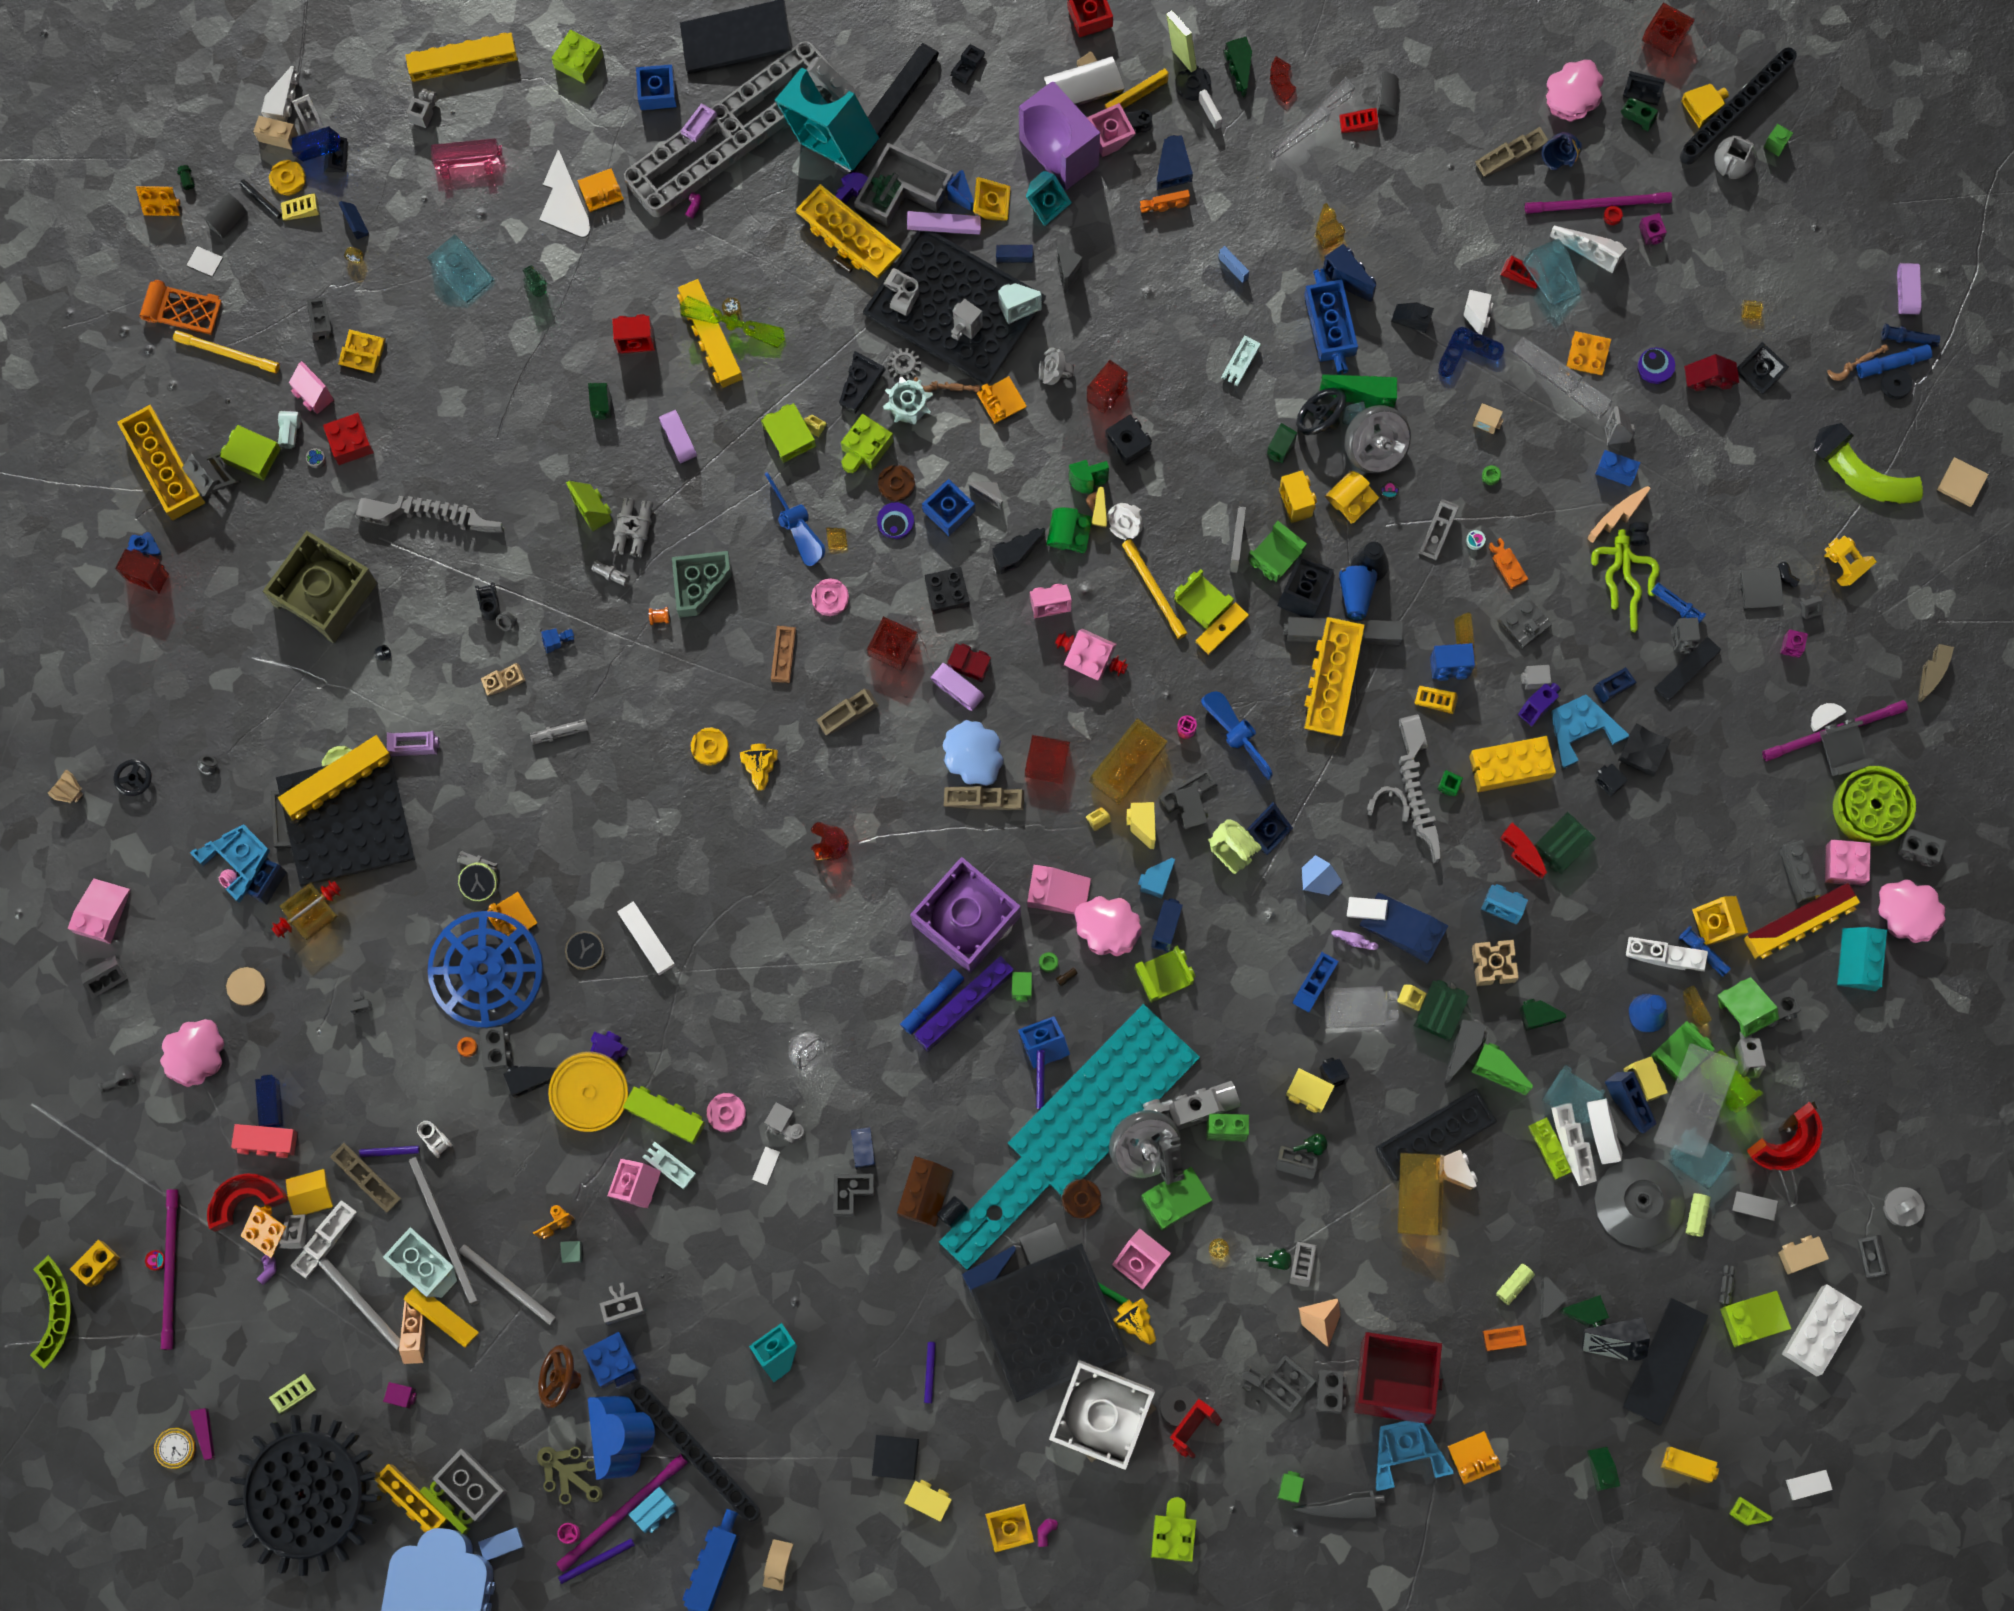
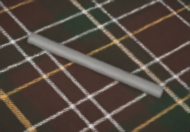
M464 1244L460 1248L459 1253L546 1323L549 1325L553 1324L556 1320L553 1314Z
M326 1257L322 1258L318 1262L320 1267L389 1343L398 1350L400 1338Z

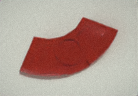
M1275 56L1270 69V83L1276 96L1287 104L1296 91V87L1289 79L1291 65Z

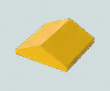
M977 177L973 212L986 220L1007 221L1011 186Z
M325 1169L286 1179L287 1196L293 1215H308L333 1207Z
M1025 1504L985 1514L995 1552L1034 1542Z

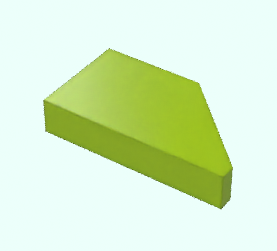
M1742 1497L1738 1498L1729 1515L1746 1526L1772 1521L1773 1517Z

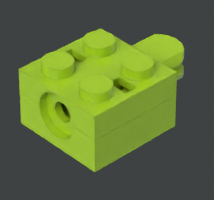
M862 413L841 441L842 451L846 453L841 461L843 470L847 473H854L861 464L873 470L894 442L893 433Z
M1174 1497L1168 1501L1166 1516L1155 1515L1151 1558L1192 1562L1196 1520L1185 1519L1187 1505L1182 1498Z

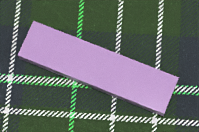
M908 211L907 230L980 235V216Z

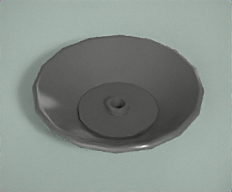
M1642 1157L1623 1159L1608 1168L1598 1182L1594 1199L1597 1217L1606 1232L1620 1243L1637 1248L1657 1246L1671 1238L1682 1223L1686 1207L1683 1188L1674 1173L1661 1163ZM1640 1197L1645 1198V1204L1640 1203Z

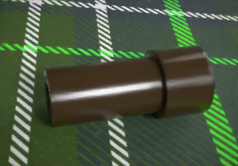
M837 255L833 260V263L848 273L852 272L854 267L844 261L841 256Z
M1073 967L1065 974L1057 977L1056 981L1060 986H1063L1078 973Z

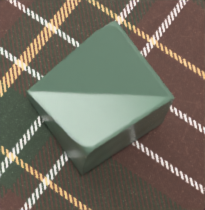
M581 1241L560 1242L562 1263L582 1262Z

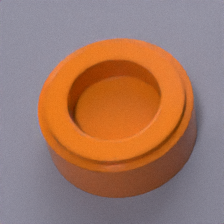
M464 1037L458 1042L457 1049L462 1056L472 1057L476 1054L478 1045L473 1038Z

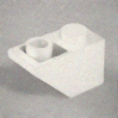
M1470 290L1464 310V317L1478 334H1482L1484 327L1488 328L1490 321L1487 313L1491 314L1493 303L1490 302L1491 294Z
M1461 1150L1443 1156L1436 1161L1444 1180L1469 1190L1477 1186V1177L1473 1171L1470 1172L1468 1157L1465 1153L1462 1154Z

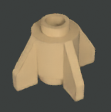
M65 770L48 794L54 800L69 802L70 804L73 801L77 803L83 795L81 792L83 788L79 786L74 775Z

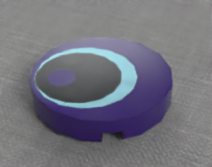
M1655 347L1642 353L1638 360L1637 368L1641 374L1640 376L1645 381L1652 384H1661L1671 378L1676 364L1670 352L1663 348Z
M899 502L889 503L878 513L877 526L880 532L887 538H904L913 529L914 515L905 504Z

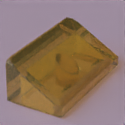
M1470 612L1454 620L1456 644L1473 643L1474 650L1472 617Z

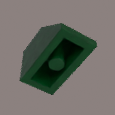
M588 383L592 417L598 420L611 418L612 396L607 383Z
M1283 423L1279 425L1267 450L1270 459L1281 463L1285 461L1295 446L1297 436L1296 431Z
M1534 999L1524 1001V1005L1519 1008L1526 1031L1558 1023L1566 1019L1565 1013L1541 1000L1536 1002Z
M1601 1295L1560 1310L1562 1315L1586 1326L1592 1324L1594 1327L1604 1325V1320L1609 1318Z
M1608 1447L1588 1450L1587 1453L1596 1491L1619 1487L1620 1482L1616 1465Z

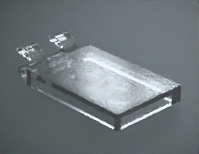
M1383 986L1324 989L1326 1028L1385 1026V1020H1398V1010L1387 1011V1001H1397V991L1383 992Z

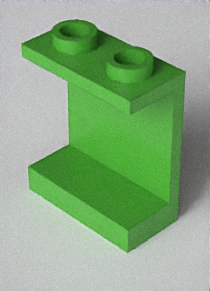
M1277 521L1273 525L1272 532L1254 552L1252 550L1249 552L1248 560L1253 567L1260 568L1269 580L1273 579L1277 582L1298 559L1299 555L1306 550L1307 543L1281 522Z
M1751 977L1740 981L1737 985L1717 995L1719 1008L1723 1009L1726 1007L1740 1023L1741 1033L1745 1038L1779 1019L1778 1007Z
M1686 1021L1650 1056L1679 1084L1715 1048L1710 1039L1703 1037L1699 1033V1029L1695 1024Z
M1209 1114V1120H1207V1141L1246 1142L1249 1135V1115Z

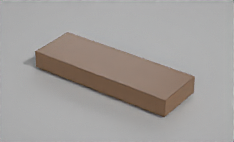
M777 626L771 682L790 683L796 627Z

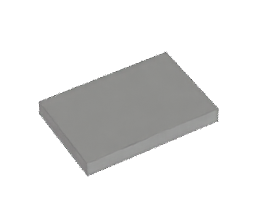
M1240 506L1237 511L1230 571L1234 573L1238 571L1246 507Z

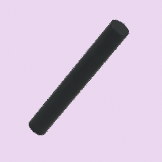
M245 179L240 181L239 185L277 219L281 218L282 213Z

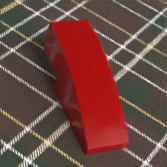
M1512 822L1500 839L1515 849L1511 857L1542 880L1547 871L1537 849L1524 832Z

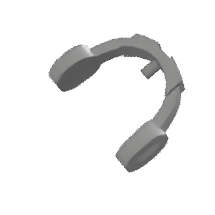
M1389 786L1381 787L1375 793L1373 799H1370L1367 806V815H1372L1376 799L1385 793H1389V797L1395 794L1402 801V821L1407 822L1410 806H1407L1406 798L1400 789Z

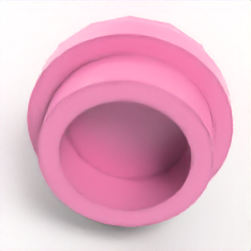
M224 870L221 872V876H219V882L223 887L228 888L238 878L239 873L236 870Z

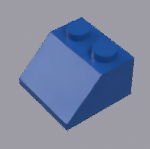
M1055 1016L1018 1030L1033 1068H1037L1038 1050L1045 1051V1065L1070 1055L1065 1037Z

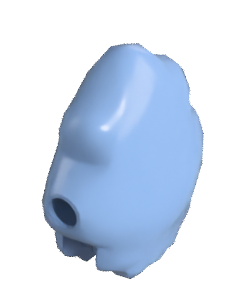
M965 720L946 733V738L943 742V749L946 752L944 763L950 773L960 774L962 780L967 784L991 785L997 780L999 769L1004 761L998 751L1001 741L995 731L985 729L982 723Z

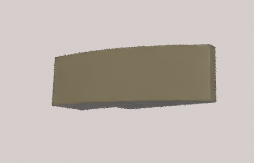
M1938 644L1933 651L1932 661L1928 660L1923 665L1918 695L1919 702H1922L1943 678L1951 661L1954 647Z
M864 688L850 699L846 698L819 717L817 722L825 735L828 736L861 718L879 705L871 692Z

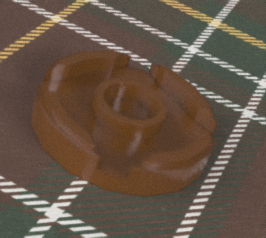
M888 466L879 475V491L883 497L890 501H904L914 492V475L905 466Z
M1073 1180L1063 1190L1062 1205L1072 1217L1080 1219L1089 1218L1100 1208L1101 1192L1097 1185L1089 1180Z

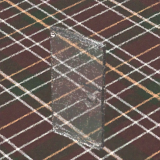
M1689 1044L1653 1142L1703 1159L1739 1061L1706 1050L1695 1044Z

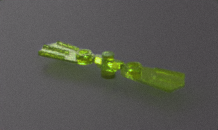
M687 296L680 303L681 316L713 324L721 321L726 324V328L730 331L735 330L736 327L743 328L746 335L776 348L785 341L784 328L755 321H746L744 323L738 320V316L732 314L730 317L722 316L720 310L690 296Z

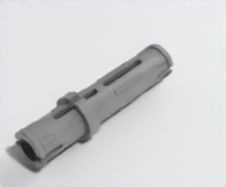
M582 719L550 728L549 726L545 730L529 734L532 745L545 741L552 742L553 739L578 732L588 731L586 720Z

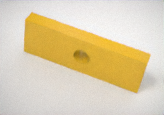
M1235 602L1195 642L1209 655L1249 617V614ZM1222 627L1225 631H1220L1219 628Z

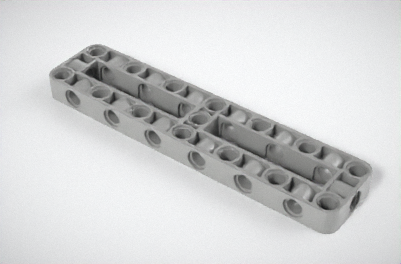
M803 41L792 48V51L785 53L710 109L714 110L717 116L696 143L681 134L680 130L629 167L624 173L628 189L653 217L663 216L689 197L692 192H696L788 124L776 102L744 126L737 119L739 115L745 111L748 112L763 101L764 97L773 90L776 91L789 82L801 68L807 69L813 60L821 57L826 63L828 61L810 42ZM816 86L823 98L830 93L824 87ZM716 132H720L725 137L724 141L658 189L650 182L657 175H662L677 164L678 160L687 153H692L707 142V139ZM663 156L667 157L664 160H660V158ZM713 161H717L716 164H710ZM632 178H638L635 181H631ZM684 182H688V183H689V184L686 185V186L681 185V184L684 183ZM656 203L660 204L657 207H653V205Z

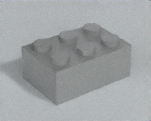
M460 1449L432 1478L476 1522H480L508 1492L465 1449Z

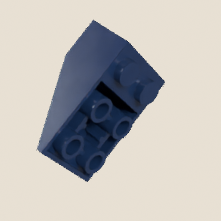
M1342 244L1325 255L1323 269H1325V275L1330 281L1342 279L1346 291L1369 302L1373 301L1377 286L1376 281L1365 272L1364 265L1354 258V253L1350 248Z

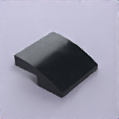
M876 1435L872 1476L915 1480L919 1439Z

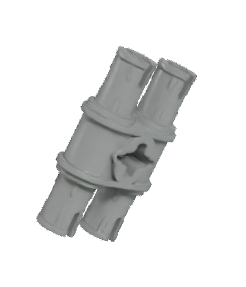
M623 498L621 513L617 515L618 521L616 530L613 533L615 541L612 552L618 554L619 551L620 555L624 554L626 539L629 538L633 539L630 555L636 557V554H638L637 557H642L644 542L648 540L649 526L652 523L650 515L653 503L647 501L646 504V501H642L639 516H632L635 500L629 498V501H627L628 498Z

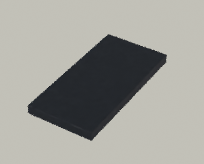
M775 0L680 22L685 66L688 74L792 51L784 0Z

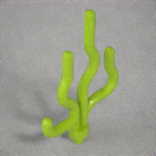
M1625 529L1618 530V536L1615 537V547L1596 548L1592 552L1591 563L1594 566L1598 565L1600 554L1615 555V562L1607 570L1605 580L1611 592V608L1616 610L1619 607L1618 588L1613 581V575L1621 567L1623 561L1624 579L1634 589V596L1630 601V629L1632 632H1636L1638 630L1637 605L1641 599L1642 590L1639 583L1631 576L1630 561L1649 564L1652 567V572L1648 578L1649 596L1655 595L1651 591L1655 587V581L1659 576L1660 568L1658 562L1652 557L1634 555L1630 550V537L1626 536Z

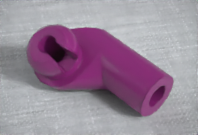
M695 192L689 195L688 199L692 203L685 215L692 219L695 217L702 199L700 194Z
M1046 1519L1038 1527V1547L1048 1546V1534L1058 1528V1522L1055 1519Z

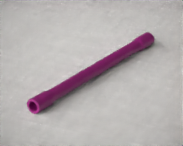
M1661 192L1634 196L1527 202L1524 208L1525 214L1542 213L1544 211L1610 206L1672 203V193Z
M1902 700L1855 718V721L1862 720L1863 724L1858 725V727L1888 716L1908 711V706ZM1820 731L1786 744L1763 750V758L1767 762L1786 753L1822 741Z
M176 1189L166 1190L167 1216L161 1350H173L176 1221L179 1190Z
M679 1454L661 1473L572 1551L563 1556L556 1563L559 1569L564 1573L580 1556L632 1512L650 1494L688 1464L687 1460Z

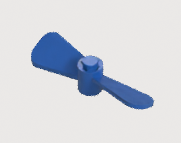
M768 472L764 473L786 509L780 512V517L778 518L780 525L787 530L791 529L803 562L807 566L818 563L825 555V546L805 523L809 520L806 508L802 504L789 508Z
M1214 691L1206 694L1201 699L1202 705L1228 731L1226 734L1227 743L1232 748L1236 747L1238 749L1243 745L1265 778L1270 780L1273 775L1271 768L1248 741L1256 734L1255 729L1245 719L1239 722L1222 693Z

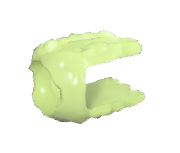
M1227 819L1224 823L1220 824L1213 833V837L1208 839L1211 851L1234 874L1239 869H1244L1246 865L1248 866L1252 861L1250 856L1261 850L1260 844L1253 839L1249 831H1246L1244 827L1231 819Z

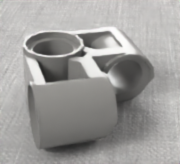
M893 268L883 285L897 292L890 303V308L907 316L920 294L917 280ZM908 287H914V288H915L914 291H910V292L907 291L906 289H907Z

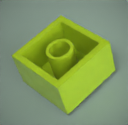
M569 30L552 56V62L555 69L586 84L604 55L600 44Z

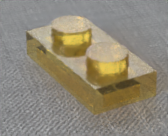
M1692 985L1683 991V998L1685 1003L1691 1006L1694 1020L1701 1027L1708 1024L1712 1019L1695 986Z

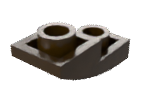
M1815 1101L1812 1102L1811 1104L1813 1105L1815 1110L1818 1109L1815 1104ZM1794 1113L1778 1128L1779 1132L1786 1130L1787 1133L1798 1129V1122Z

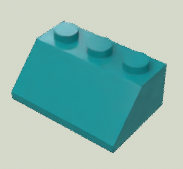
M1871 927L1842 929L1837 986L1877 991L1882 987L1887 930Z

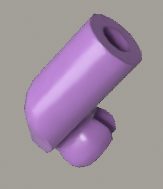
M267 1255L262 1257L264 1271L257 1278L262 1285H265L276 1273V1260L274 1257L270 1258Z

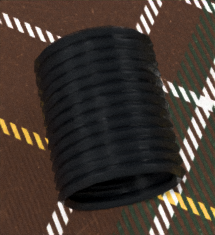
M953 1196L938 1211L937 1216L948 1227L952 1228L969 1209L960 1199Z

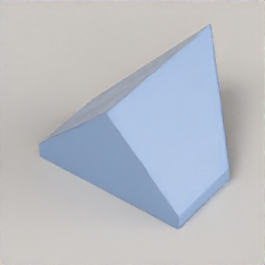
M1316 855L1302 867L1303 890L1329 896L1343 883L1332 865Z

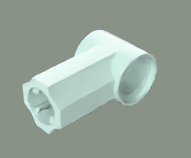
M280 411L278 415L280 427L278 445L285 449H292L295 447L297 429H299L301 424L300 412Z

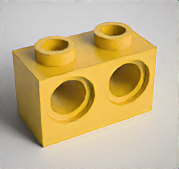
M97 1240L70 1270L85 1285L93 1287L103 1280L102 1276L107 1271H111L117 1266V1261L120 1257L105 1242ZM106 1252L107 1259L101 1263L100 1256ZM92 1267V1275L86 1277V1270Z

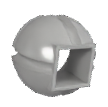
M1731 136L1724 139L1718 145L1714 154L1716 169L1723 176L1728 174L1729 179L1744 177L1752 171L1757 161V152L1754 144L1748 139H1742V136ZM1730 146L1746 152L1745 160L1729 154Z

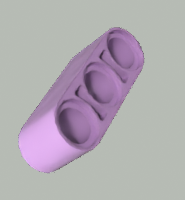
M1899 263L1897 270L1899 314L1919 315L1921 311L1920 265Z
M673 410L659 416L661 425L679 463L681 464L697 457L677 411Z
M942 663L930 677L937 686L970 711H973L985 697L980 690L945 663Z

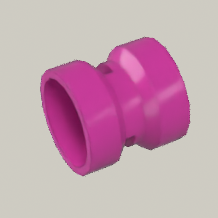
M1188 715L1181 717L1177 725L1179 736L1184 739L1193 737L1197 727L1196 720Z
M565 1523L558 1529V1538L563 1543L574 1544L580 1538V1529L575 1524Z

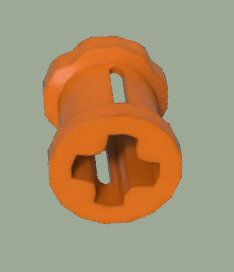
M665 607L658 610L649 608L650 625L661 622L669 624V608Z

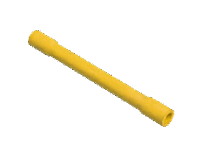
M178 330L173 335V341L189 346L192 345L251 364L277 374L280 368V363L218 345Z
M1132 539L1125 541L1122 544L1123 548L1135 564L1163 611L1177 639L1183 638L1188 634L1176 617L1141 558L1138 549Z

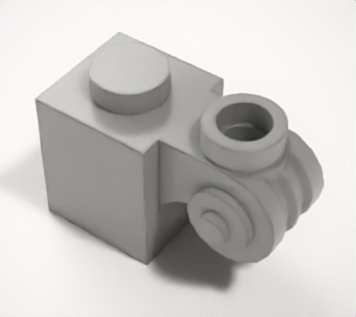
M424 88L419 93V99L412 98L406 111L410 123L424 128L428 127L433 116L432 108L437 102L436 92H431Z
M776 1102L764 1122L768 1127L767 1130L775 1135L778 1133L785 1135L784 1140L791 1144H795L796 1141L801 1140L805 1135V1131L800 1124L790 1126V1122L795 1115L794 1112Z

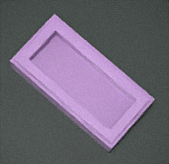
M701 103L682 128L681 134L696 143L715 119L717 113Z

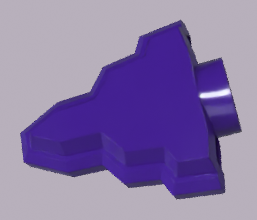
M607 1031L606 1035L594 1032L590 1040L593 1044L590 1052L604 1054L615 1062L618 1058L624 1057L629 1048L620 1043L621 1037L610 1031Z

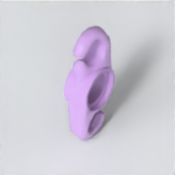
M1342 930L1332 931V935L1335 938L1340 937L1342 940H1345V943L1353 947L1376 950L1379 947L1377 943H1370L1369 940H1365V937L1360 934Z

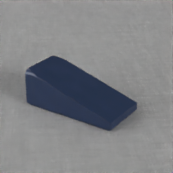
M1625 667L1598 682L1593 687V690L1601 702L1605 703L1637 682Z
M871 1128L851 1130L855 1168L875 1167Z

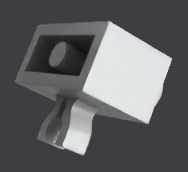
M966 299L955 305L953 309L954 328L951 331L953 333L952 337L958 341L962 334L973 339L983 326L982 311Z
M619 1283L621 1297H618V1294L614 1292V1287L610 1286L609 1291L614 1296V1299L599 1303L604 1323L609 1325L645 1314L646 1311L641 1294L635 1292L625 1295V1284Z

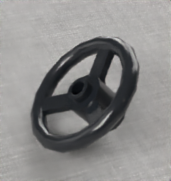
M1326 388L1310 397L1297 415L1296 426L1298 431L1304 435H1316L1325 430H1335L1340 424L1339 417L1346 406L1347 398L1344 391L1339 388ZM1337 395L1329 405H1314V403L1325 396ZM1308 411L1314 413L1313 416L1316 419L1311 428H1307L1303 424L1304 417Z

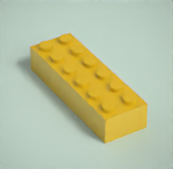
M151 405L117 422L165 512L172 521L205 504L201 493L182 469L184 462Z

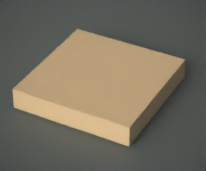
M1954 457L1937 491L1971 507L1988 474Z

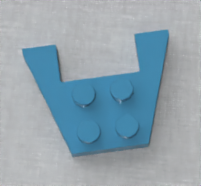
M1586 694L1551 712L1562 769L1579 761L1570 744L1603 728L1612 745L1629 737V734Z
M243 824L222 835V838L214 842L210 841L204 847L198 850L194 849L190 853L202 866L219 853L240 874L226 888L231 896L240 903L270 850Z
M1403 1421L1380 1427L1376 1491L1395 1487L1390 1466L1430 1457L1435 1478L1454 1474L1424 1423Z

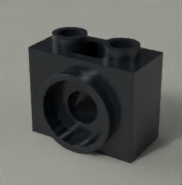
M1131 414L1107 428L1105 434L1125 465L1150 451L1152 442L1149 434H1144L1139 420L1137 418L1134 419ZM1128 438L1131 442L1124 443L1122 440Z

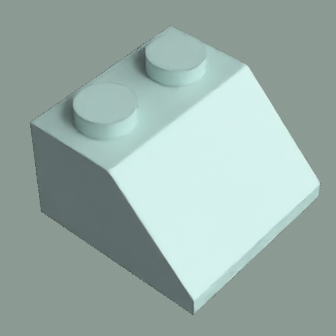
M1016 283L1005 285L998 290L999 307L1008 324L1042 310V295L1040 291Z

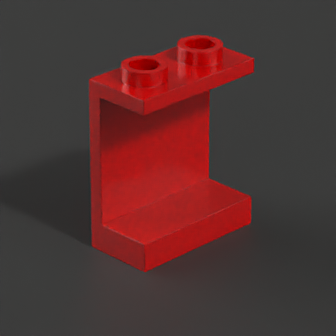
M1201 1399L1196 1401L1170 1436V1439L1174 1442L1172 1446L1185 1458L1189 1455L1194 1459L1196 1456L1186 1445V1442L1204 1418H1207L1216 1426H1219L1222 1422L1217 1412Z

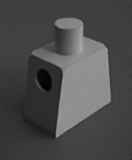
M1740 1031V1040L1735 1047L1739 1079L1759 1078L1766 1066L1761 1041L1759 1038H1752V1034L1745 1038Z

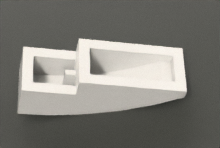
M1607 1099L1587 1102L1601 1163L1608 1164L1621 1161L1622 1150Z

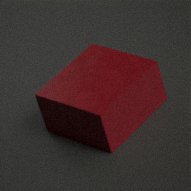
M1365 1332L1360 1348L1354 1413L1430 1424L1436 1415L1438 1390L1442 1391L1443 1379H1439L1442 1343Z

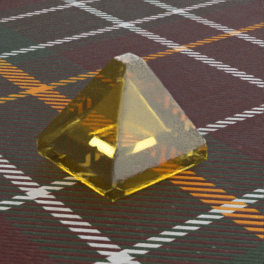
M826 528L829 549L847 547L846 531L844 528Z

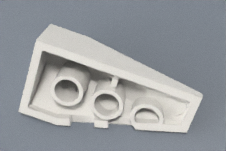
M1554 226L1550 233V237L1611 273L1614 272L1627 250L1620 242L1559 226Z

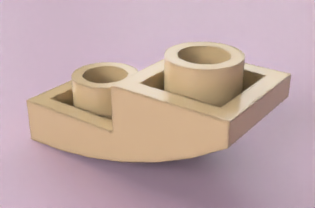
M517 663L502 671L496 670L481 678L488 696L500 693L526 681L520 665Z

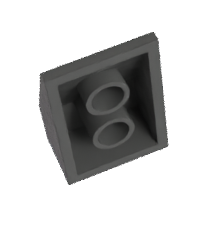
M1464 1019L1460 1022L1450 1056L1445 1083H1449L1477 1049L1483 1046L1488 1034L1485 1031L1486 1025Z

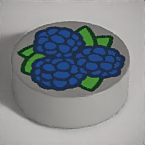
M314 448L307 452L306 461L312 468H319L325 463V455L320 449Z

